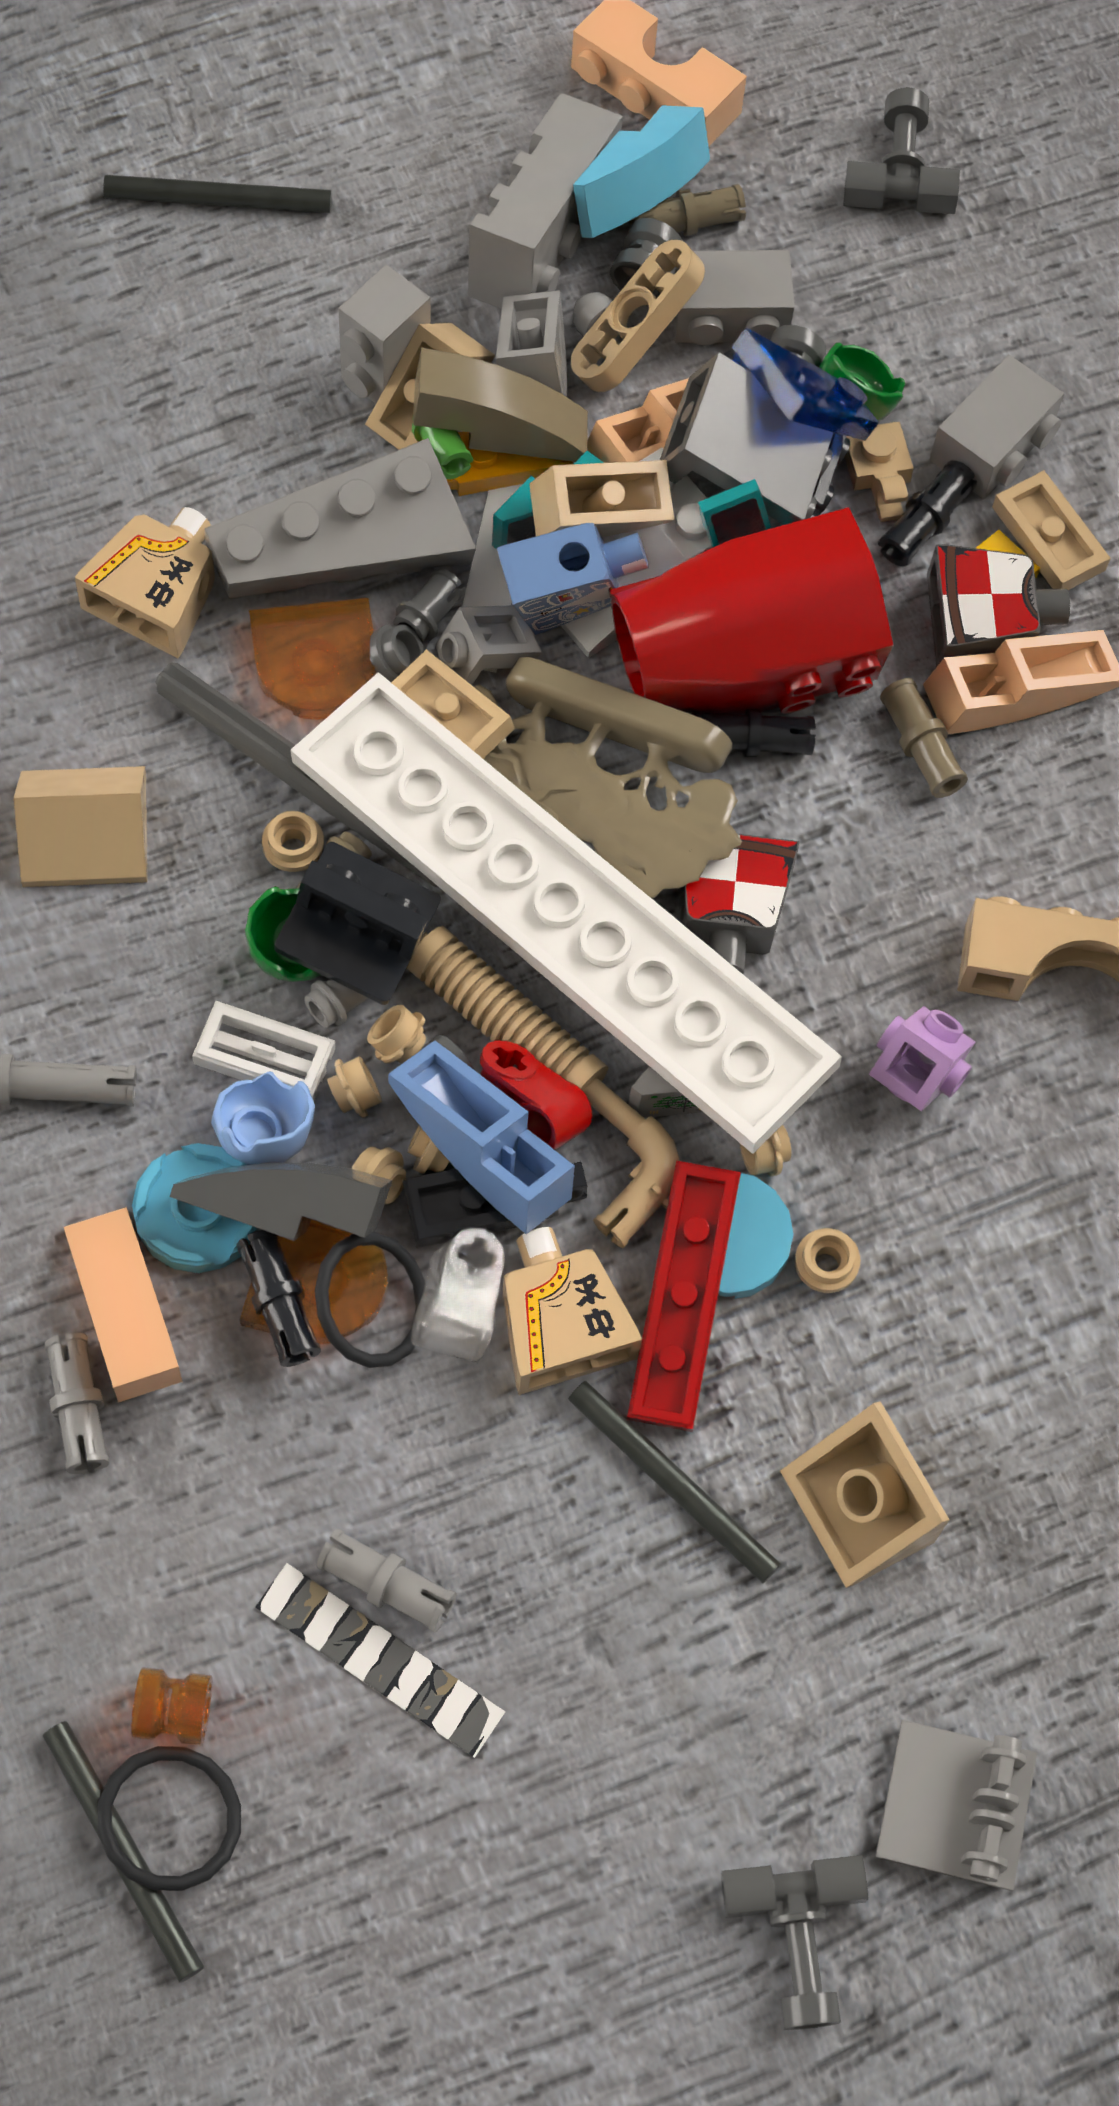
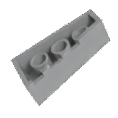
M559 94L534 130L529 153L520 151L512 162L507 186L498 183L490 194L488 205L491 208L488 215L477 213L469 225V297L502 309L504 296L555 291L560 276V269L558 267L564 257L572 259L582 236L573 184L618 131H621L622 115L569 95Z
M429 438L205 528V544L212 551L213 563L229 599L306 588V585L338 581V583L357 581L361 580L362 577L397 572L398 575L419 572L423 568L450 565V567L471 564L476 551L474 542Z

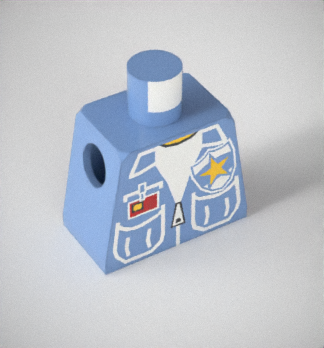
M584 523L497 547L512 604L535 635L610 607L611 598L609 590L619 587L617 578L649 568L638 533L605 543L594 523Z

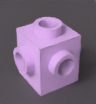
M923 1006L905 1020L898 1015L891 1022L877 1044V1047L883 1053L869 1075L886 1086L896 1097L922 1111L941 1093L951 1098L959 1089L972 1069V1066L966 1063L964 1059L976 1042L963 1034L964 1029L955 1018L943 1011H930Z

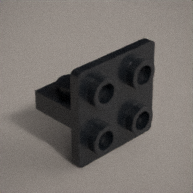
M329 842L318 862L312 860L302 878L296 904L275 941L274 949L277 953L381 1005H386L390 1002L440 904L441 897L438 893L335 842Z

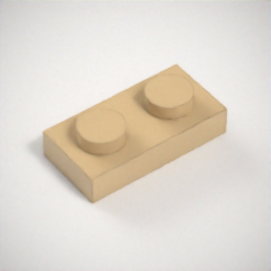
M1045 470L996 494L992 508L1026 554L1040 567L1041 574L1053 589L1070 590L1106 571L1111 557Z
M427 649L391 682L482 759L515 729L510 715Z

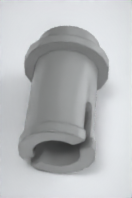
M331 979L325 983L317 980L311 985V993L304 997L305 1004L313 1018L325 1028L333 1023L341 1026L347 1021L346 1014L368 999Z

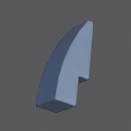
M436 1040L388 1074V1083L436 1147L491 1205L525 1234L529 1233L572 1199L575 1165L527 1129V1110Z

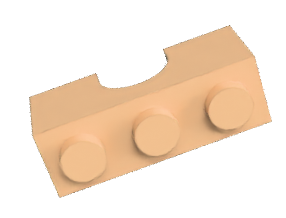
M604 0L573 30L571 68L578 72L586 82L598 85L619 99L627 109L634 113H640L649 120L662 105L703 107L708 146H710L742 113L747 76L703 47L690 60L682 64L664 65L654 61L652 58L655 55L658 18L631 0Z

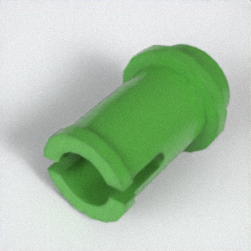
M412 424L411 431L417 441L420 442L429 438L446 479L458 478L471 468L470 463L474 459L470 451L466 449L458 431Z

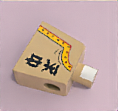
M189 507L182 508L169 527L145 514L134 516L75 576L81 609L179 658L214 584L215 572L212 551L202 544L205 540V528L211 526L210 522L200 512Z
M551 1227L537 1228L518 1237L516 1242L525 1268L509 1272L504 1275L503 1302L518 1394H525L638 1359L642 1341L639 1330L596 1253L592 1249H585L562 1256L554 1230Z

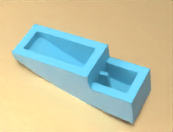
M662 105L640 132L618 131L573 184L583 238H594L652 209L694 178L710 161L703 107Z

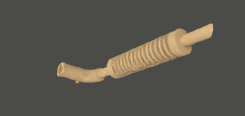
M439 926L429 934L425 932L407 969L422 982L425 981V984L431 990L434 989V992L439 997H444L443 1000L446 1003L453 1005V1008L458 1013H462V1016L467 1021H472L471 1024L477 1029H481V1032L486 1037H490L491 1041H509L526 1048L538 1061L565 1080L577 1085L586 1094L591 1106L629 1138L627 1146L638 1154L641 1162L629 1174L632 1181L601 1214H598L593 1219L597 1228L606 1237L611 1232L614 1235L611 1241L617 1246L624 1248L629 1243V1239L661 1205L666 1209L668 1207L669 1200L667 1198L671 1191L676 1160L680 1161L675 1141L652 1116L647 1119L642 1117L602 1082L609 1068L594 1054L589 1055L590 1051L584 1045L580 1046V1042L574 1037L570 1038L571 1035L565 1029L561 1030V1026L557 1022H551L550 1016L546 1013L542 1014V1010L537 1005L533 1006V1002L527 997L523 998L524 995L518 989L514 990V986L508 981L505 982L503 976L499 973L495 974L496 971L490 965L486 966L487 963L483 959L477 958L476 953L471 949L468 950V947L463 942H459V939L444 926Z

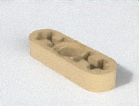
M670 240L659 245L574 348L571 356V368L591 390L606 392L618 386L701 285L705 274L704 264L685 242ZM675 267L679 269L675 274L670 273ZM655 289L661 293L657 298L653 294ZM649 305L648 313L644 320L638 325L628 328L627 320L630 314L640 306ZM617 335L623 339L620 344L615 340ZM601 357L605 359L600 366L596 364Z

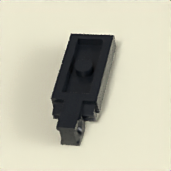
M582 1162L572 1163L575 1165L572 1199L567 1203L587 1198L588 1186ZM457 1169L403 1180V1188L416 1248L517 1227L491 1205ZM555 1211L546 1219L558 1216L559 1211Z

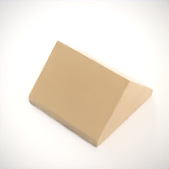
M145 766L21 771L14 794V809L22 887L148 882Z
M881 1401L867 1407L780 1470L846 1588L935 1543L949 1522L947 1514Z

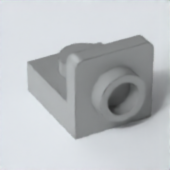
M513 605L459 607L436 643L439 659L471 685H473L484 669L513 668L515 662L520 657L538 659L542 653L530 627Z

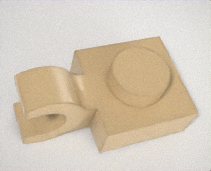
M900 421L848 429L846 437L850 439V446L845 455V460L854 491L872 489L880 522L900 519L904 513L901 502L908 500L905 483L911 482L914 469Z

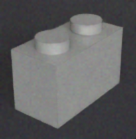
M790 250L694 251L704 264L705 274L699 288L673 318L675 343L711 345L717 342H751L757 345L769 344L771 335L776 328L783 325H791L794 312ZM675 267L672 274H675L679 269Z
M387 264L338 308L341 378L356 396L360 398L368 397L375 404L380 398L418 325L431 324V297Z
M1008 354L938 427L929 460L941 469L950 460H957L965 464L975 475L972 480L977 481L973 492L982 499H985L1000 483L1008 486L1015 480L1027 461L1026 455L1034 446L1042 450L1056 435L1062 423L1057 418V414L1064 393Z

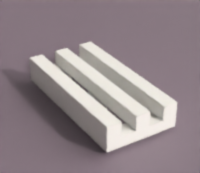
M215 1001L192 1057L195 1065L239 1080H253L268 1071H272L281 1082L289 1086H294L298 1081H303L308 1086L312 1099L315 1101L318 1085L323 1081L326 1074V1065L332 1059L335 1051V1040ZM221 1024H225L315 1054L313 1061H309L276 1050L272 1046L257 1041H250L220 1031L219 1029ZM212 1045L305 1076L306 1078L304 1080L212 1049Z

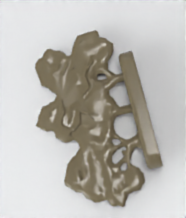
M520 657L515 662L507 676L506 689L513 699L525 708L532 710V712L512 719L515 729H524L516 743H507L506 739L502 740L484 760L581 841L592 843L595 852L645 894L650 898H654L664 889L681 888L690 882L698 881L709 860L728 858L733 848L741 845L742 840L729 823L732 811L738 802L732 785L720 779L700 780L693 785L682 786L672 775L668 767V761L702 773H714L719 770L732 749L730 738L720 728L700 717L535 658ZM480 684L473 686L498 706L490 690ZM547 716L590 732L586 741L582 743L565 742L551 744L544 740L545 717ZM604 738L648 753V758L643 768L629 774L616 775L601 769L596 763L595 754ZM652 777L658 778L654 785L655 787L660 789L666 788L667 807L664 810L656 811L650 807L646 790ZM632 778H641L638 789L625 790V784ZM678 791L689 796V802L684 808L677 805L675 797Z

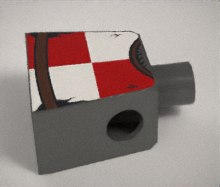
M936 544L927 571L936 667L946 657L995 653L1005 639L1039 636L1040 625L1068 624L1070 617V595L1068 589H1036L1033 560L1027 555Z
M738 834L742 843L733 848L728 858L709 860L698 881L690 882L678 888L680 922L742 974H744L746 953L763 955L770 952L792 877L799 841Z

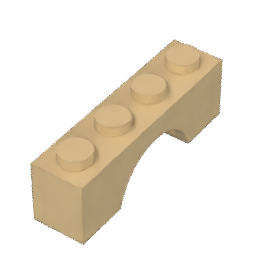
M1008 897L975 898L965 924L957 991L1019 1001L1025 990L1036 978L1050 970L1065 966L1093 968L1119 982V918L1106 920L1083 916L1081 912L1068 907H1054L1046 910L1022 906L1018 901Z

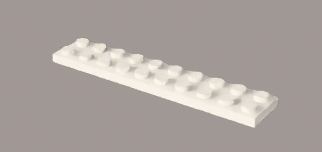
M379 672L290 750L292 763L752 1154L840 1067L842 1057Z

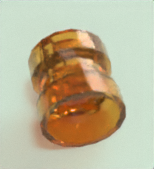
M142 1667L133 1703L132 1738L154 1740L161 1734L174 1735L181 1744L202 1746L206 1736L211 1706L212 1675L190 1673L184 1679L170 1678L163 1669ZM170 1688H171V1689H172V1693H171V1699H170V1705H169L168 1724H167V1723H165V1721H166V1716H167V1709H168V1702H169V1694H170Z

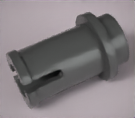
M436 569L411 601H402L396 608L397 617L393 622L394 625L410 627L419 636L421 642L431 641L438 634L437 624L455 603L465 595L464 587H458L461 581L448 570Z

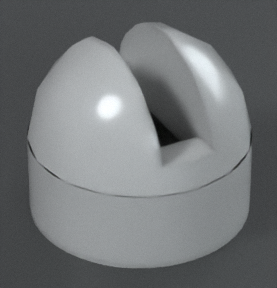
M600 292L586 293L577 299L572 320L577 331L583 337L613 301L610 297Z

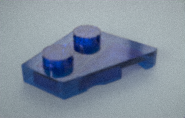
M747 328L743 330L733 344L732 348L790 421L864 441L867 440L880 423L864 404L867 401L865 393L850 380L832 376Z

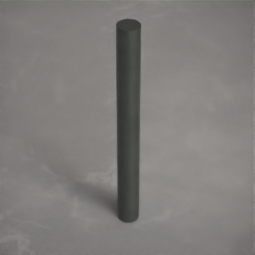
M105 175L103 183L104 198L319 213L331 212L332 191L325 189Z
M584 1381L572 1392L568 1400L759 1581L764 1584L777 1571L781 1563L593 1386Z
M64 1721L47 1730L43 1734V1738L100 1839L97 1831L98 1801L104 1786L67 1721ZM113 1804L112 1830L120 1850L137 1867L151 1872ZM116 1867L179 1983L188 1980L203 1970L204 1965L162 1890H152L131 1881Z

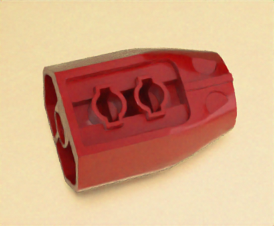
M849 507L729 540L680 563L660 576L609 590L616 638L633 694L683 712L700 711V713L745 714L747 709H760L763 712L779 707L781 713L787 714L813 705L816 702L814 697L837 691L839 697L854 696L873 687L872 681L878 679L893 647L892 635L875 563Z

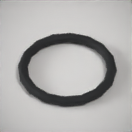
M372 1232L365 1238L351 1234L334 1244L320 1264L315 1286L317 1317L328 1341L347 1360L367 1368L388 1367L412 1353L423 1336L429 1311L427 1286L416 1259L397 1240L378 1232ZM374 1245L390 1252L404 1266L413 1285L416 1309L412 1327L403 1342L388 1353L369 1354L353 1347L339 1332L331 1314L328 1290L332 1272L342 1256L357 1246Z
M156 1746L130 1756L109 1776L98 1801L97 1831L107 1858L127 1879L152 1890L183 1891L209 1881L231 1859L241 1835V1803L231 1778L210 1757L187 1747ZM157 1761H182L203 1770L219 1787L227 1807V1831L218 1852L202 1868L182 1876H158L137 1867L120 1850L112 1830V1805L122 1783L138 1768Z

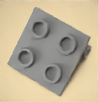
M902 1720L875 1858L1013 1891L1037 1752L1021 1749L1022 1741L1009 1736L996 1735L994 1742Z

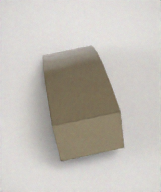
M421 347L415 378L413 425L469 432V449L576 462L587 451L588 411L563 394L528 376L497 364L461 354Z

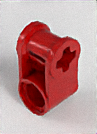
M496 1040L487 1043L483 1047L480 1055V1064L482 1066L480 1075L528 1111L527 1129L554 1150H557L587 1130L592 1119L591 1104L586 1094L577 1085L562 1078L538 1061L526 1048L516 1043Z

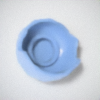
M268 1071L253 1080L236 1081L218 1095L211 1124L222 1148L236 1160L248 1165L284 1163L300 1152L305 1145L313 1123L315 1104L308 1086L303 1081H298L294 1086H289L281 1082L272 1071Z

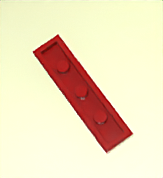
M676 1160L628 1409V1420L693 1432L741 1172Z

